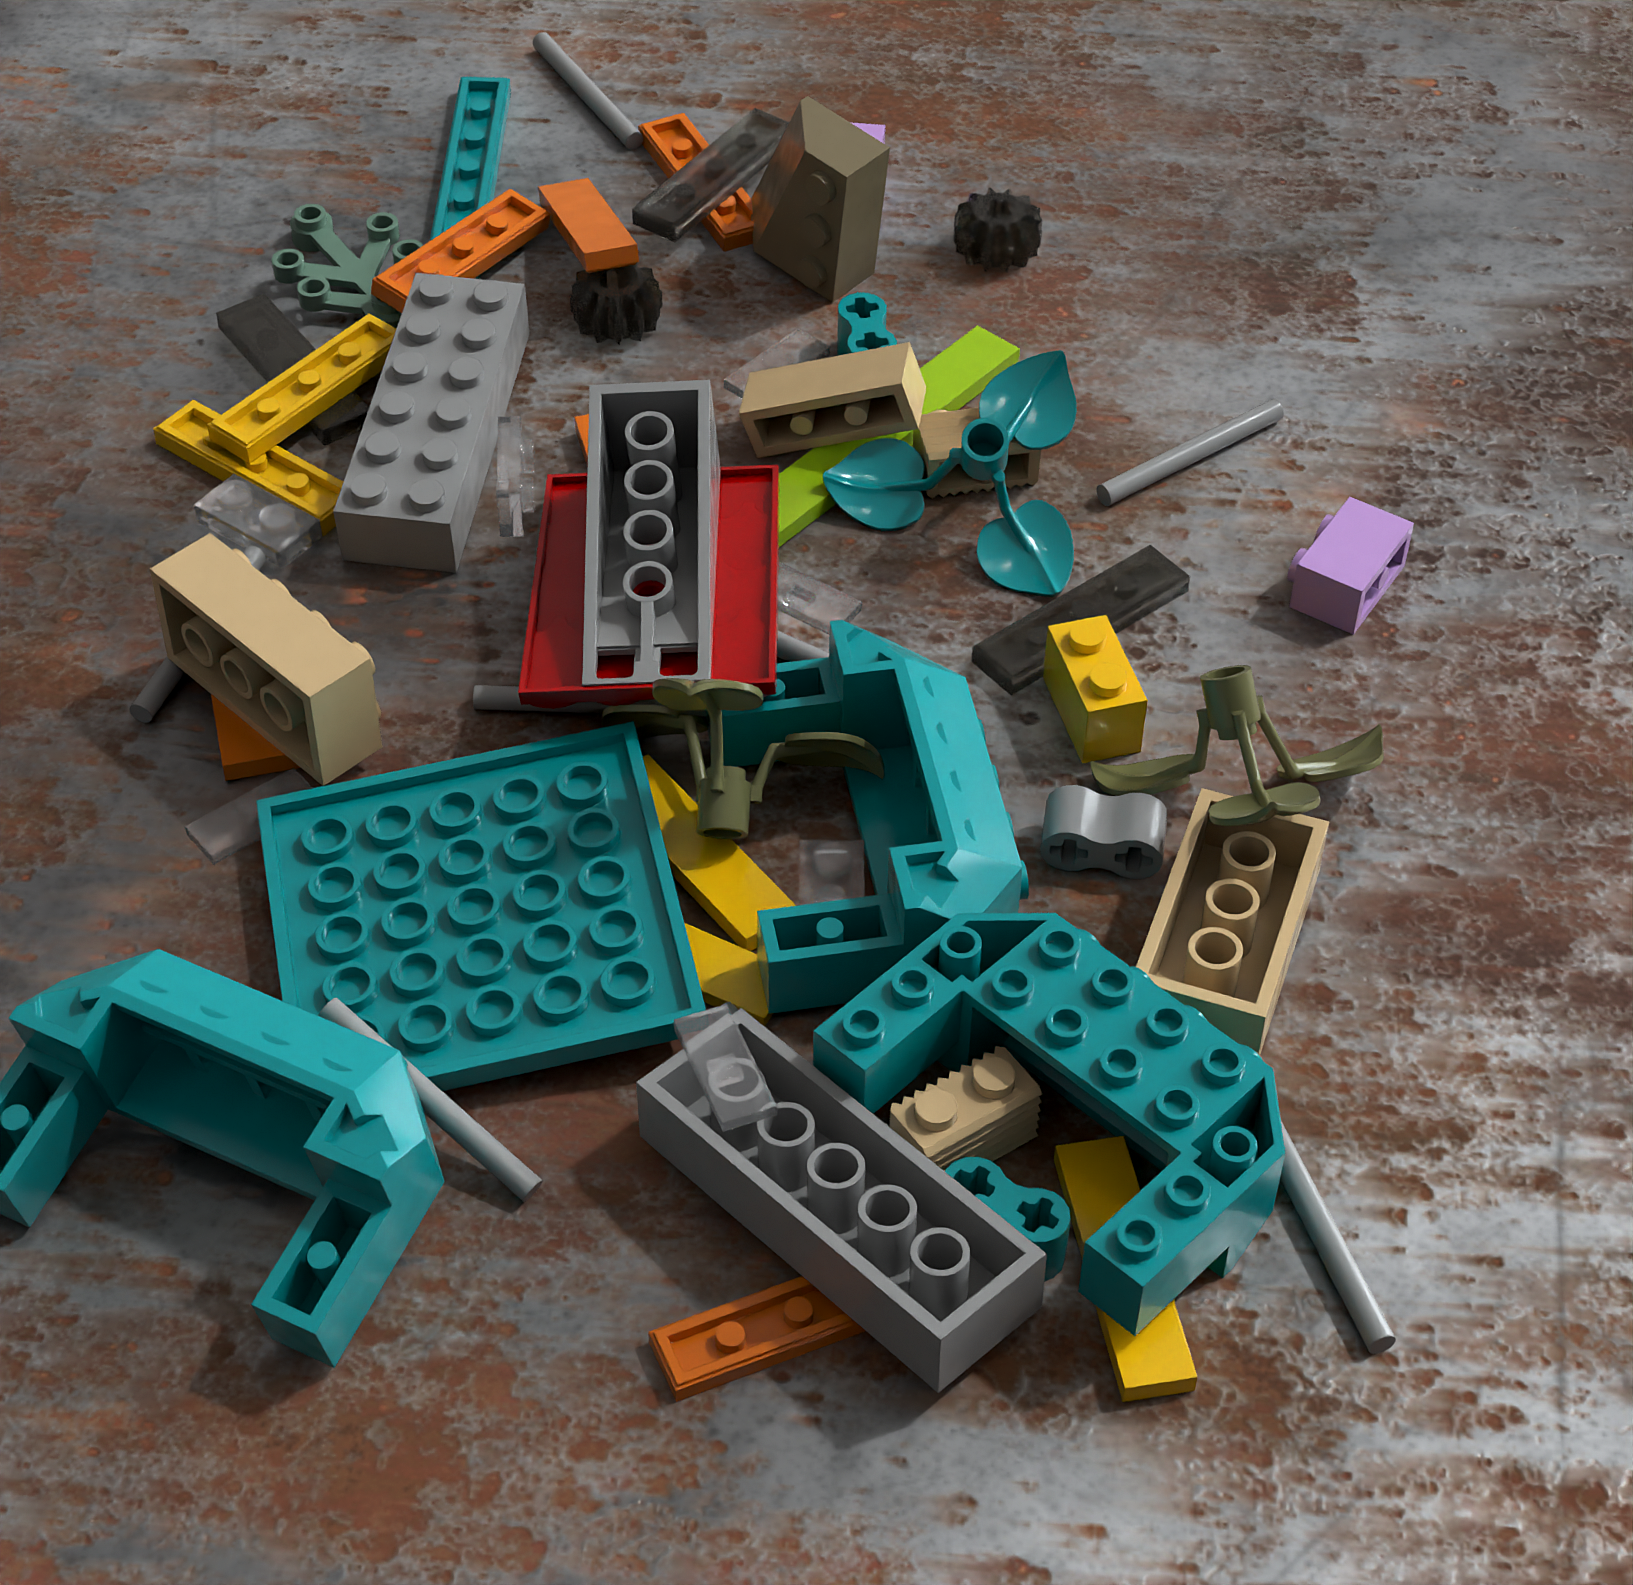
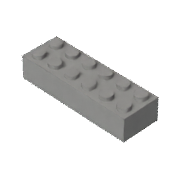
M415 274L333 511L342 560L457 573L530 334L525 284L444 276L440 274Z
M742 1008L636 1082L640 1137L936 1392L939 1393L1042 1308L1047 1253Z

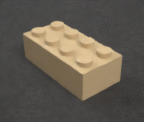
M209 533L150 568L168 659L321 785L324 786L382 748L379 726L381 710L376 701L373 680L375 665L368 651L357 642L351 643L336 632L320 612L316 610L310 611L299 603L279 580H270L253 567L242 551L236 548L230 549L213 534Z
M1201 788L1136 967L1143 970L1154 984L1182 1004L1196 1008L1210 1024L1238 1044L1252 1048L1260 1056L1319 874L1329 821L1302 814L1291 816L1274 815L1269 820L1256 824L1219 826L1211 822L1208 810L1216 802L1234 796Z

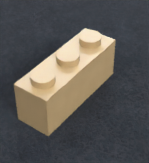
M907 342L750 372L739 415L757 458L919 429L926 385L911 344Z

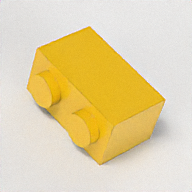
M1102 615L1049 625L1047 628L1043 679L1082 764L1091 762V760L1098 761L1141 752L1148 700L1107 616Z

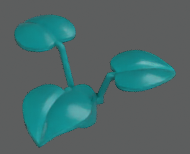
M1057 350L1026 358L995 376L981 394L979 401L980 418L970 422L962 433L961 448H952L949 451V457L928 478L923 479L924 461L915 448L905 441L895 438L876 439L859 446L840 463L823 473V483L831 498L845 514L866 527L881 531L900 530L916 523L922 517L924 498L921 491L933 489L957 464H961L964 471L972 478L992 480L999 508L1004 517L987 523L979 534L976 553L982 571L996 585L1008 590L1044 597L1059 595L1069 581L1074 562V545L1069 525L1054 506L1043 500H1030L1014 512L1010 506L1003 471L1008 461L1009 443L1013 438L1026 449L1044 450L1062 442L1072 431L1076 419L1077 405L1064 352Z

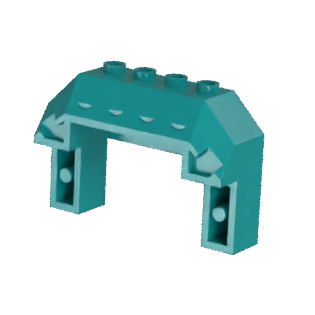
M844 620L830 621L829 657L777 663L776 694L763 697L762 706L744 711L722 710L723 766L738 767L761 764L770 744L785 742V737L789 734L808 732H837L862 738L878 750L885 766L883 780L861 769L843 767L875 895L757 911V960L769 1014L848 1003L956 914L1018 913L1019 900L1028 899L1029 882L1026 866L1019 857L1014 840L1012 820L1003 804L995 765L991 764L986 747L984 727L982 721L977 717L966 677L893 641ZM706 710V720L708 721V730H707V731H708L709 740H710V744H711V739H710V716H709V714H708V711Z
M958 913L813 1030V1066L873 1114L936 1060L950 1071L960 1072L961 1065L971 1066L972 1059H983L984 1052L994 1054L995 1046L1005 1047L1021 1066L1114 1136H1124L1126 1145L1160 1169L1161 1172L1087 1239L1084 1245L1078 1292L1134 1336L1207 1267L1221 1278H1224L1233 1269L1273 1211L1286 1153L1273 1068L1266 1064L1252 1048L1238 1044L1210 1024L1196 1008L1182 1004L1154 984L1143 970L1129 966L1101 946L1091 933L1084 929H1077L1056 913Z
M160 949L61 980L16 1006L8 1019L25 1043V1047L0 1082V1214L31 1227L108 1109L314 1200V1203L251 1306L271 1339L335 1368L445 1182L419 1095L407 1069L408 1064L402 1057L400 1050Z

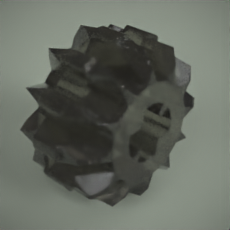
M989 188L986 195L970 193L967 202L958 204V210L954 217L953 241L956 244V252L965 256L967 265L982 264L985 272L993 267L1000 268L1007 273L1011 265L1020 268L1026 267L1028 259L1037 256L1042 239V218L1040 217V208L1031 205L1029 196L1021 195L1015 197L1012 195L1011 189L1004 193H996L993 189Z
M637 263L635 265L588 273L585 270L579 271L576 274V282L572 285V294H570V311L574 315V321L579 326L580 334L594 335L597 343L611 339L620 345L622 339L627 338L641 341L643 332L656 330V323L660 317V308L663 307L662 290H659V282L654 278L652 268H638Z

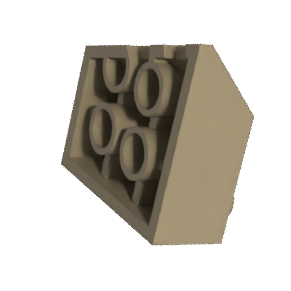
M809 96L802 99L751 198L753 211L751 221L754 220V230L752 233L753 251L832 303L874 274L890 147Z

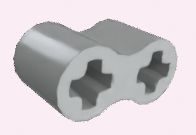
M1065 785L1056 788L1049 794L1046 801L1040 845L1041 856L1049 865L1065 871L1102 868L1130 879H1143L1153 876L1160 870L1163 864L1167 809L1161 800L1145 793L1106 796L1078 785Z

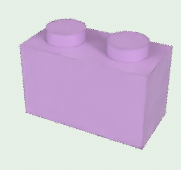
M1349 497L1335 516L1328 514L1324 517L1311 547L1308 550L1300 548L1294 556L1287 579L1293 582L1289 607L1354 635L1404 568L1414 523Z

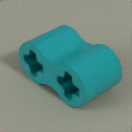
M862 292L849 294L841 299L838 304V356L897 344L895 336L886 329L887 305L883 299L877 295Z
M964 1157L954 1161L946 1168L945 1172L1047 1253L1044 1281L1054 1278L1062 1270L1066 1260L1071 1221L1070 1209L1063 1198L1055 1192L1043 1188H1026L1016 1185L1005 1176L999 1166L991 1160L981 1157Z

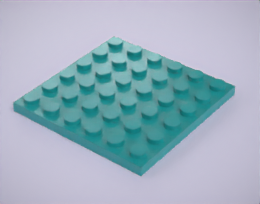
M634 721L256 800L282 1001L318 1016L323 1007L337 997L393 1048L400 1050L402 1056L440 1090L446 1091L701 1035L710 1030L708 1015Z

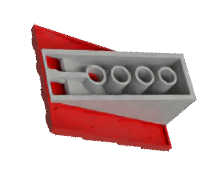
M710 380L590 385L587 473L547 475L518 689L521 705L530 704L535 707L550 709L563 708L578 702H597L607 706L629 705L639 700L655 699L652 695L653 682L665 678L689 679L693 682L702 679H727L751 684L762 691L763 697L776 694L779 465L720 467Z

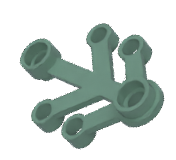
M305 204L298 207L290 220L294 246L307 252L321 251L334 266L306 263L304 255L296 249H283L272 256L275 279L285 284L299 282L297 285L299 304L306 311L331 310L362 314L363 317L370 313L397 329L402 313L371 294L372 279L378 275L391 245L395 244L392 248L393 262L396 264L422 247L423 244L413 239L397 242L400 238L397 217L386 212L371 215L366 221L368 241L360 259H358L334 233L332 217L326 212L324 207L318 204ZM330 286L354 288L360 294L330 291Z

